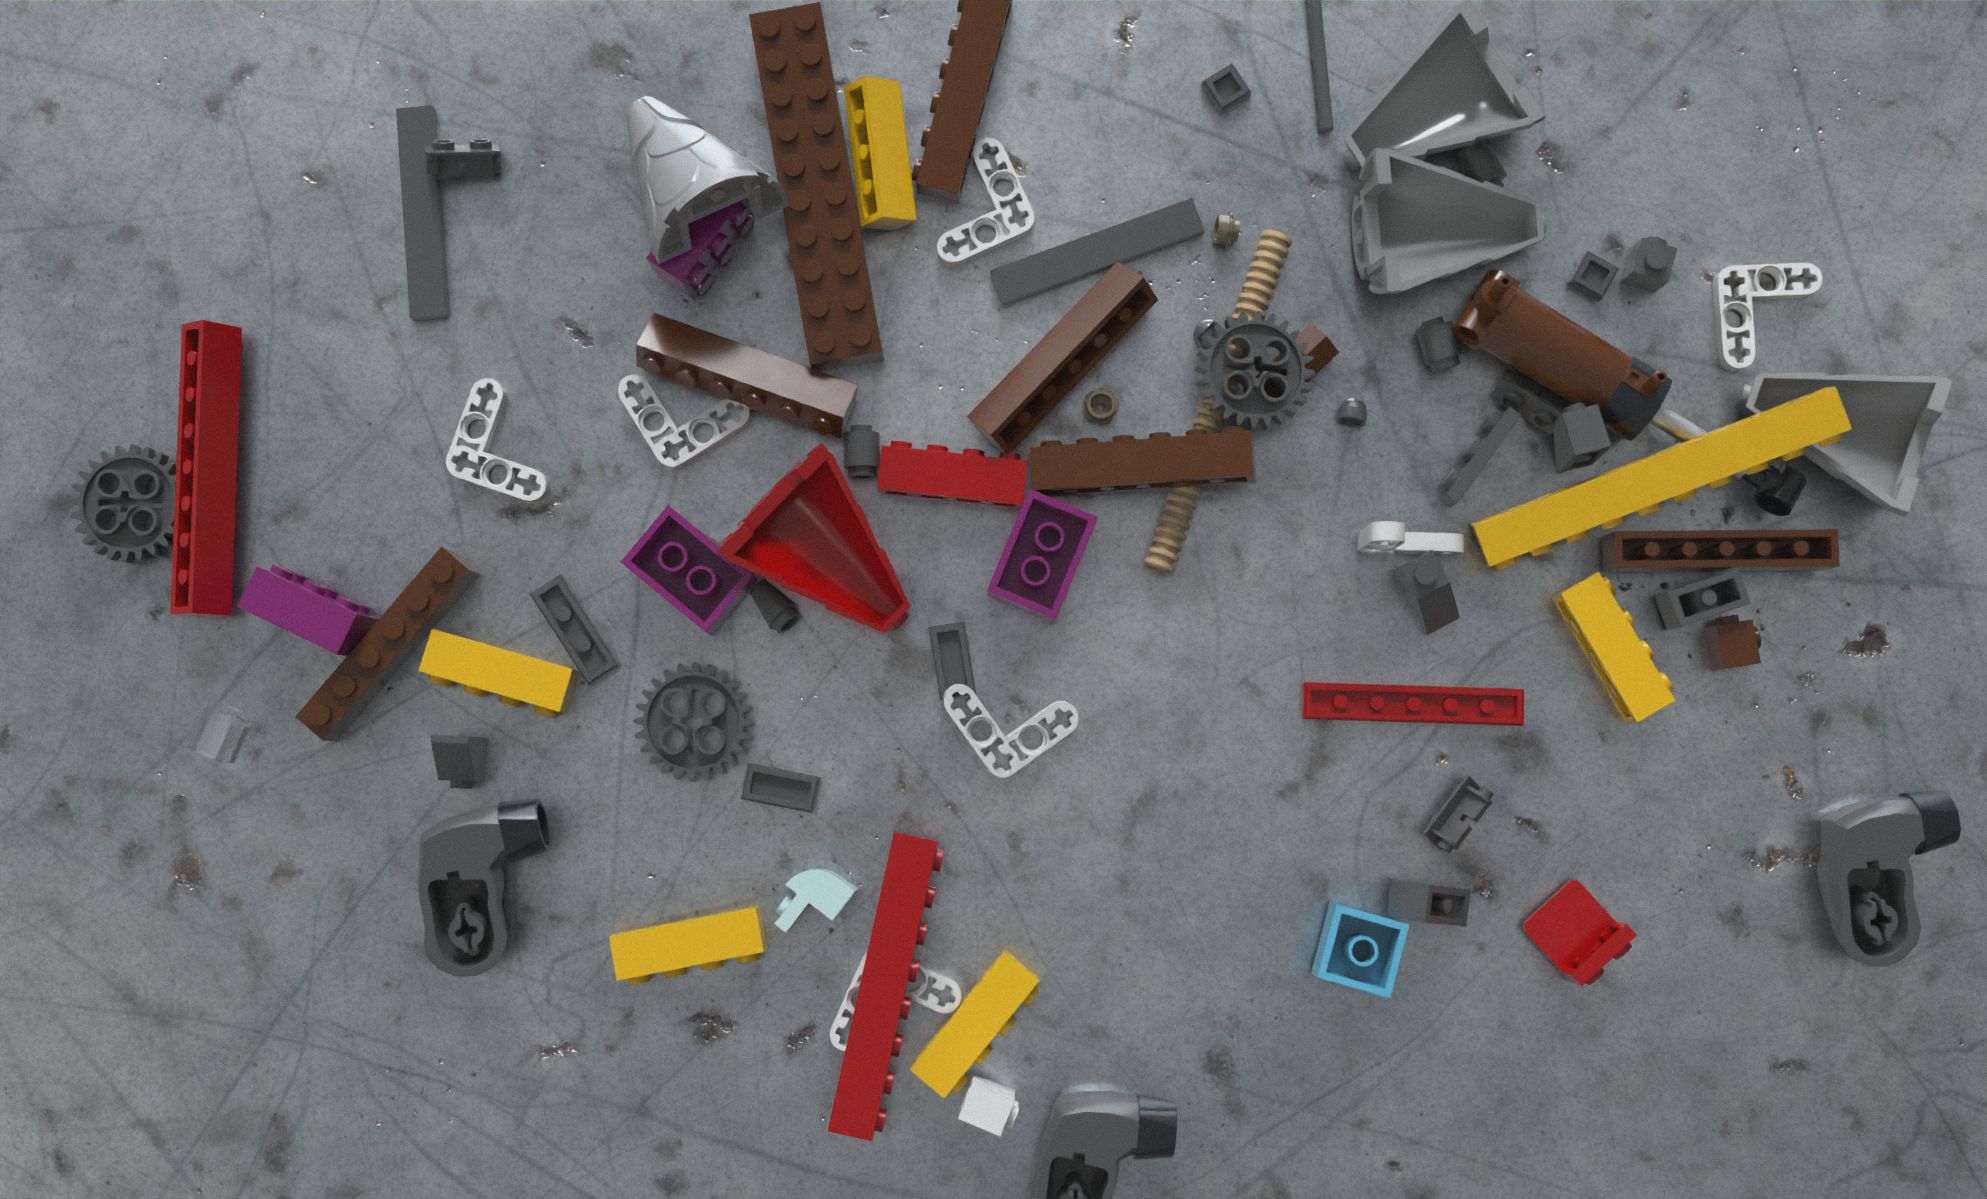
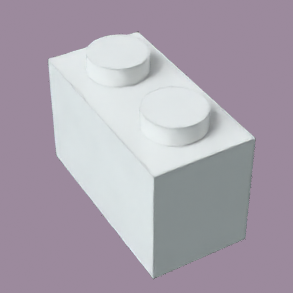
M974 1072L959 1107L958 1119L1001 1137L1004 1127L1011 1130L1019 1111V1102L1015 1101V1089Z

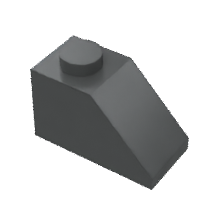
M1584 403L1568 406L1562 410L1563 413L1553 423L1555 464L1558 474L1593 465L1611 447L1598 404L1585 407Z
M1433 550L1392 571L1426 635L1460 618L1450 581Z
M431 735V746L438 780L450 781V788L473 789V782H485L488 738Z
M1392 879L1391 889L1387 898V916L1425 923L1466 927L1471 890Z

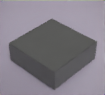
M1233 63L1205 79L1201 84L1220 115L1250 97L1252 93Z
M1587 251L1567 284L1599 302L1605 295L1619 268Z

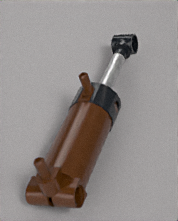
M1493 269L1486 272L1472 295L1471 301L1467 303L1452 328L1454 336L1475 351L1481 347L1573 405L1584 403L1585 407L1598 404L1605 427L1628 441L1635 439L1649 423L1681 443L1708 433L1662 405L1672 384V379L1667 377L1665 372L1657 371L1635 356H1629L1518 288L1520 282L1500 270ZM1769 465V468L1747 475L1745 470L1733 474L1753 486L1751 492L1756 495L1755 501L1759 507L1777 516H1787L1790 514L1807 483L1802 473L1786 465Z

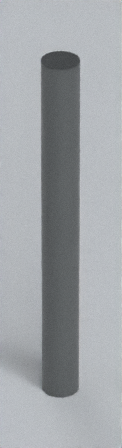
M1306 0L1319 131L1329 132L1334 130L1321 0Z

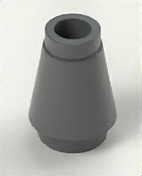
M766 579L760 580L750 589L749 594L753 597L770 629H775L781 634L793 627L800 619L801 614L797 610L798 605Z

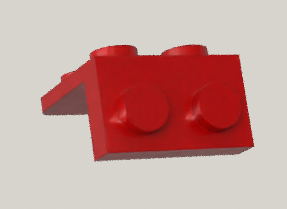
M1569 880L1522 924L1523 931L1569 982L1583 986L1585 983L1591 985L1597 981L1605 972L1602 967L1612 958L1617 960L1624 956L1632 947L1630 941L1637 936L1627 924L1616 922L1577 880Z

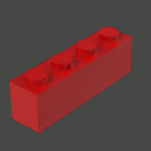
M891 441L890 446L882 445L877 482L879 494L1021 509L1023 506L1027 461L1020 460L1021 455L1008 453L1007 455L1001 452L999 453V458L984 456L985 451L978 449H963V454L948 452V447L941 445H927L926 450L913 449L912 443L904 441Z

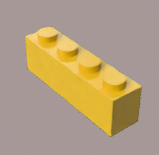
M865 75L844 87L860 226L862 228L896 231L917 221L900 81Z
M1597 572L1585 577L1551 598L1626 724L1638 723L1676 701L1671 693L1673 686L1668 677L1663 672L1659 673L1652 662L1654 654L1649 645L1643 640L1640 641L1634 632L1635 623L1629 612L1624 608L1621 609L1615 600L1616 591L1608 578L1602 577Z
M431 629L419 668L420 672L430 674L429 682L450 687L451 681L465 684L463 692L485 697L486 691L500 695L498 702L519 708L521 701L534 704L533 712L555 718L556 711L568 713L580 673L574 669L435 629Z
M760 906L609 936L616 981L627 979L628 985L651 981L650 974L664 972L665 978L687 974L686 967L701 965V971L724 967L723 960L736 957L738 964L760 960L759 953L768 950Z
M1004 950L914 1060L909 1070L942 1098H945L950 1091L956 1095L969 1079L965 1072L974 1062L980 1066L993 1050L989 1043L995 1035L999 1033L1001 1036H1004L1017 1020L1013 1013L1021 1003L1028 1007L1038 995L1040 989L1036 985L1040 981L1039 977L1007 950Z

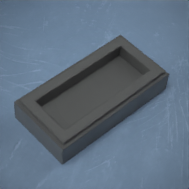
M965 621L928 627L940 700L943 699L945 691L954 684H964L976 694ZM958 692L952 694V697L967 696L968 693L960 695Z
M748 763L741 799L814 813L821 777Z

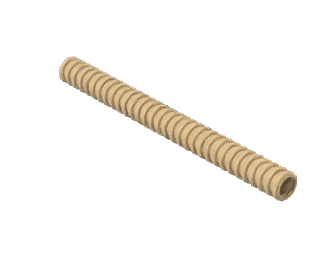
M1275 230L1262 231L1261 238L1263 241L1258 242L1257 248L1259 251L1254 253L1253 258L1255 262H1251L1249 267L1252 272L1246 275L1248 282L1243 284L1242 290L1244 293L1239 295L1238 300L1240 303L1236 304L1234 309L1237 314L1232 315L1236 323H1238V316L1241 312H1245L1250 321L1255 312L1260 311L1262 320H1265L1266 313L1264 310L1269 309L1270 303L1268 300L1272 299L1274 295L1271 290L1276 289L1277 282L1275 279L1280 278L1281 272L1279 269L1284 267L1285 262L1283 258H1287L1289 253L1286 248L1292 245V240L1286 234ZM1235 344L1229 345V352L1232 357L1236 359L1245 358V352L1242 347ZM1226 366L1222 367L1224 372L1237 371ZM1235 380L1228 381L1227 383L1228 389L1233 395L1240 390L1239 382ZM1212 398L1201 400L1203 408L1198 409L1197 415L1199 419H1195L1193 425L1196 427L1195 429L1207 430L1208 434L1222 433V427L1227 425L1229 419L1227 418L1224 422L1220 421L1223 410L1220 408L1210 413L1209 409L1214 403ZM1205 486L1171 488L1173 491L1168 493L1166 498L1169 500V503L1163 506L1165 514L1159 517L1161 525H1157L1155 528L1157 536H1152L1151 539L1154 543L1153 547H1149L1147 550L1150 555L1144 559L1147 567L1166 574L1174 573L1175 567H1173V563L1179 560L1177 552H1181L1183 546L1180 545L1181 541H1185L1187 538L1184 533L1190 529L1191 525L1188 524V521L1194 518L1192 510L1197 509L1198 503H1196V499L1201 498L1200 488Z

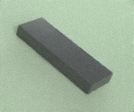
M558 575L530 594L589 686L621 666L563 575Z

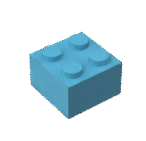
M1329 902L1311 974L1320 979L1391 998L1410 925Z

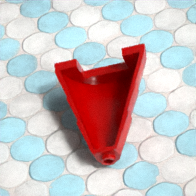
M820 443L807 454L808 457L802 463L799 461L739 522L738 529L726 537L717 551L733 564L777 582L782 588L825 604V608L829 611L883 633H886L890 628L895 631L909 617L906 611L910 608V604L884 548L878 546L861 506L856 503L834 455Z

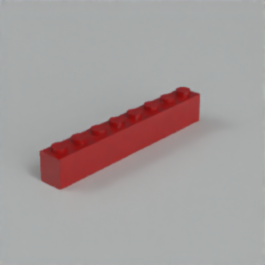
M207 320L182 324L170 615L211 618L231 616V608L234 602L232 581L233 569L235 567L234 534L237 527L235 502L238 494L236 475L239 459L238 427L241 420L239 396L242 387L240 369L243 342L242 328Z
M897 831L893 834L828 1132L868 1141L873 1140L875 1131L883 1132L887 1110L881 1108L883 1094L891 1095L896 1073L889 1071L892 1056L899 1057L904 1037L902 1034H897L900 1019L907 1020L912 1001L911 997L905 996L908 982H916L920 961L913 958L916 945H924L928 924L922 922L924 908L932 909L936 887L930 886L933 871L940 872L944 850L938 849V840Z

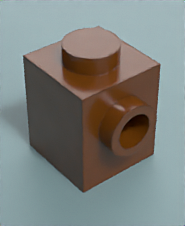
M1738 615L1715 618V626L1704 628L1712 671L1761 663L1758 650L1761 647V636L1759 630L1754 627L1753 619L1739 621Z

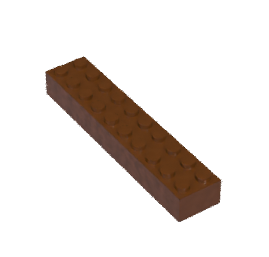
M816 2L749 14L777 179L786 192L790 203L789 206L783 208L810 366L812 369L822 372L884 361L821 4Z

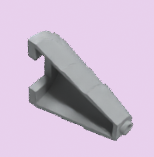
M1464 0L1460 5L1452 9L1421 49L1415 51L1388 87H1383L1344 137L1348 150L1343 152V155L1353 171L1358 168L1362 169L1364 162L1374 148H1390L1416 159L1424 160L1429 154L1474 145L1477 141L1529 129L1533 125L1545 120L1546 115L1528 87L1525 86L1521 89L1489 41L1488 26L1471 0Z
M649 96L635 100L628 108L626 116L635 176L639 179L642 209L646 213L651 251L659 264L692 249L688 224L747 197H749L751 211L757 219L790 205L786 192L769 173L737 153L722 140L704 131L702 126L696 121Z
M1374 148L1361 169L1359 179L1364 181L1362 190H1360V195H1354L1352 244L1360 277L1362 280L1370 281L1369 290L1375 294H1398L1437 278L1449 277L1477 264L1487 265L1545 239L1547 224L1542 212V203L1491 182H1479L1443 166L1437 167L1390 148Z
M1824 372L1757 374L1752 386L1744 385L1737 405L1743 407L1742 415L1747 418L1820 389L1836 387L1852 429L1841 433L1842 440L1831 445L1820 447L1817 442L1804 447L1806 452L1804 456L1834 478L1841 479L1881 508L1905 517L1910 511L1920 479L1915 477L1932 426L1943 413L1953 380L1941 378L1937 375H1826Z

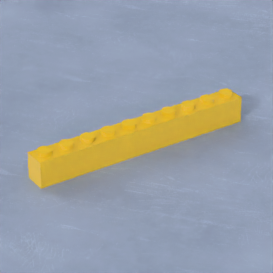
M1826 387L1481 519L1470 525L1485 564L1489 567L1496 565L1497 570L1518 563L1517 556L1527 552H1531L1532 556H1537L1554 549L1552 543L1566 538L1567 543L1589 536L1587 530L1601 525L1604 530L1625 522L1623 516L1637 511L1638 515L1642 516L1660 509L1659 502L1673 497L1674 502L1691 498L1697 495L1695 489L1709 484L1710 488L1713 489L1733 481L1731 475L1745 470L1746 474L1750 475L1769 468L1767 461L1781 456L1783 461H1787L1804 455L1806 453L1804 447L1818 442L1820 447H1824L1841 441V433L1851 430L1852 427L1837 388Z

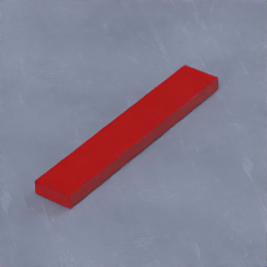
M1303 682L1302 719L1524 726V689Z

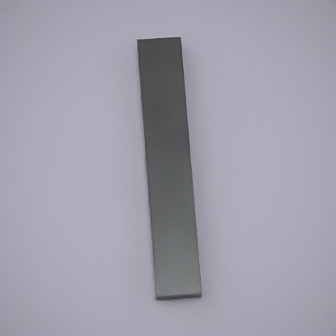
M432 105L396 108L410 319L419 321L449 318L440 177L435 178L434 174H427L426 160H433V156H426L425 146H430L432 141L437 140L435 109Z
M1193 198L992 269L990 270V275L1001 305L1005 306L1111 268L1116 262L1122 264L1204 234L1205 230Z

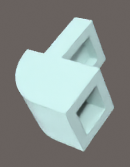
M817 868L801 872L785 884L796 893V896L793 898L788 894L775 911L780 917L774 924L787 933L810 904L833 921L858 889L837 873L827 869Z

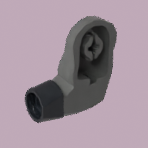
M1943 790L1900 793L1899 796L1870 798L1843 806L1824 816L1821 822L1818 883L1834 934L1851 959L1869 967L1890 966L1903 960L1918 944L1921 924L1913 896L1914 880L1908 858L1913 854L1920 855L1954 844L1959 840L1961 832L1958 809L1952 798Z
M540 799L499 802L498 806L475 808L444 819L422 833L420 837L417 883L418 898L425 928L424 945L426 954L438 970L456 977L477 976L492 969L506 952L508 934L502 906L504 879L501 866L507 861L517 863L550 851V829L547 815Z
M1079 1091L1059 1096L1055 1100L1046 1130L1038 1148L1034 1172L1033 1199H1112L1118 1179L1119 1161L1129 1156H1133L1134 1160L1173 1158L1177 1134L1176 1102L1140 1094L1134 1096L1114 1091Z

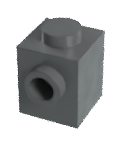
M1658 237L1641 238L1629 249L1620 283L1655 293L1668 283L1678 248L1667 245V241Z

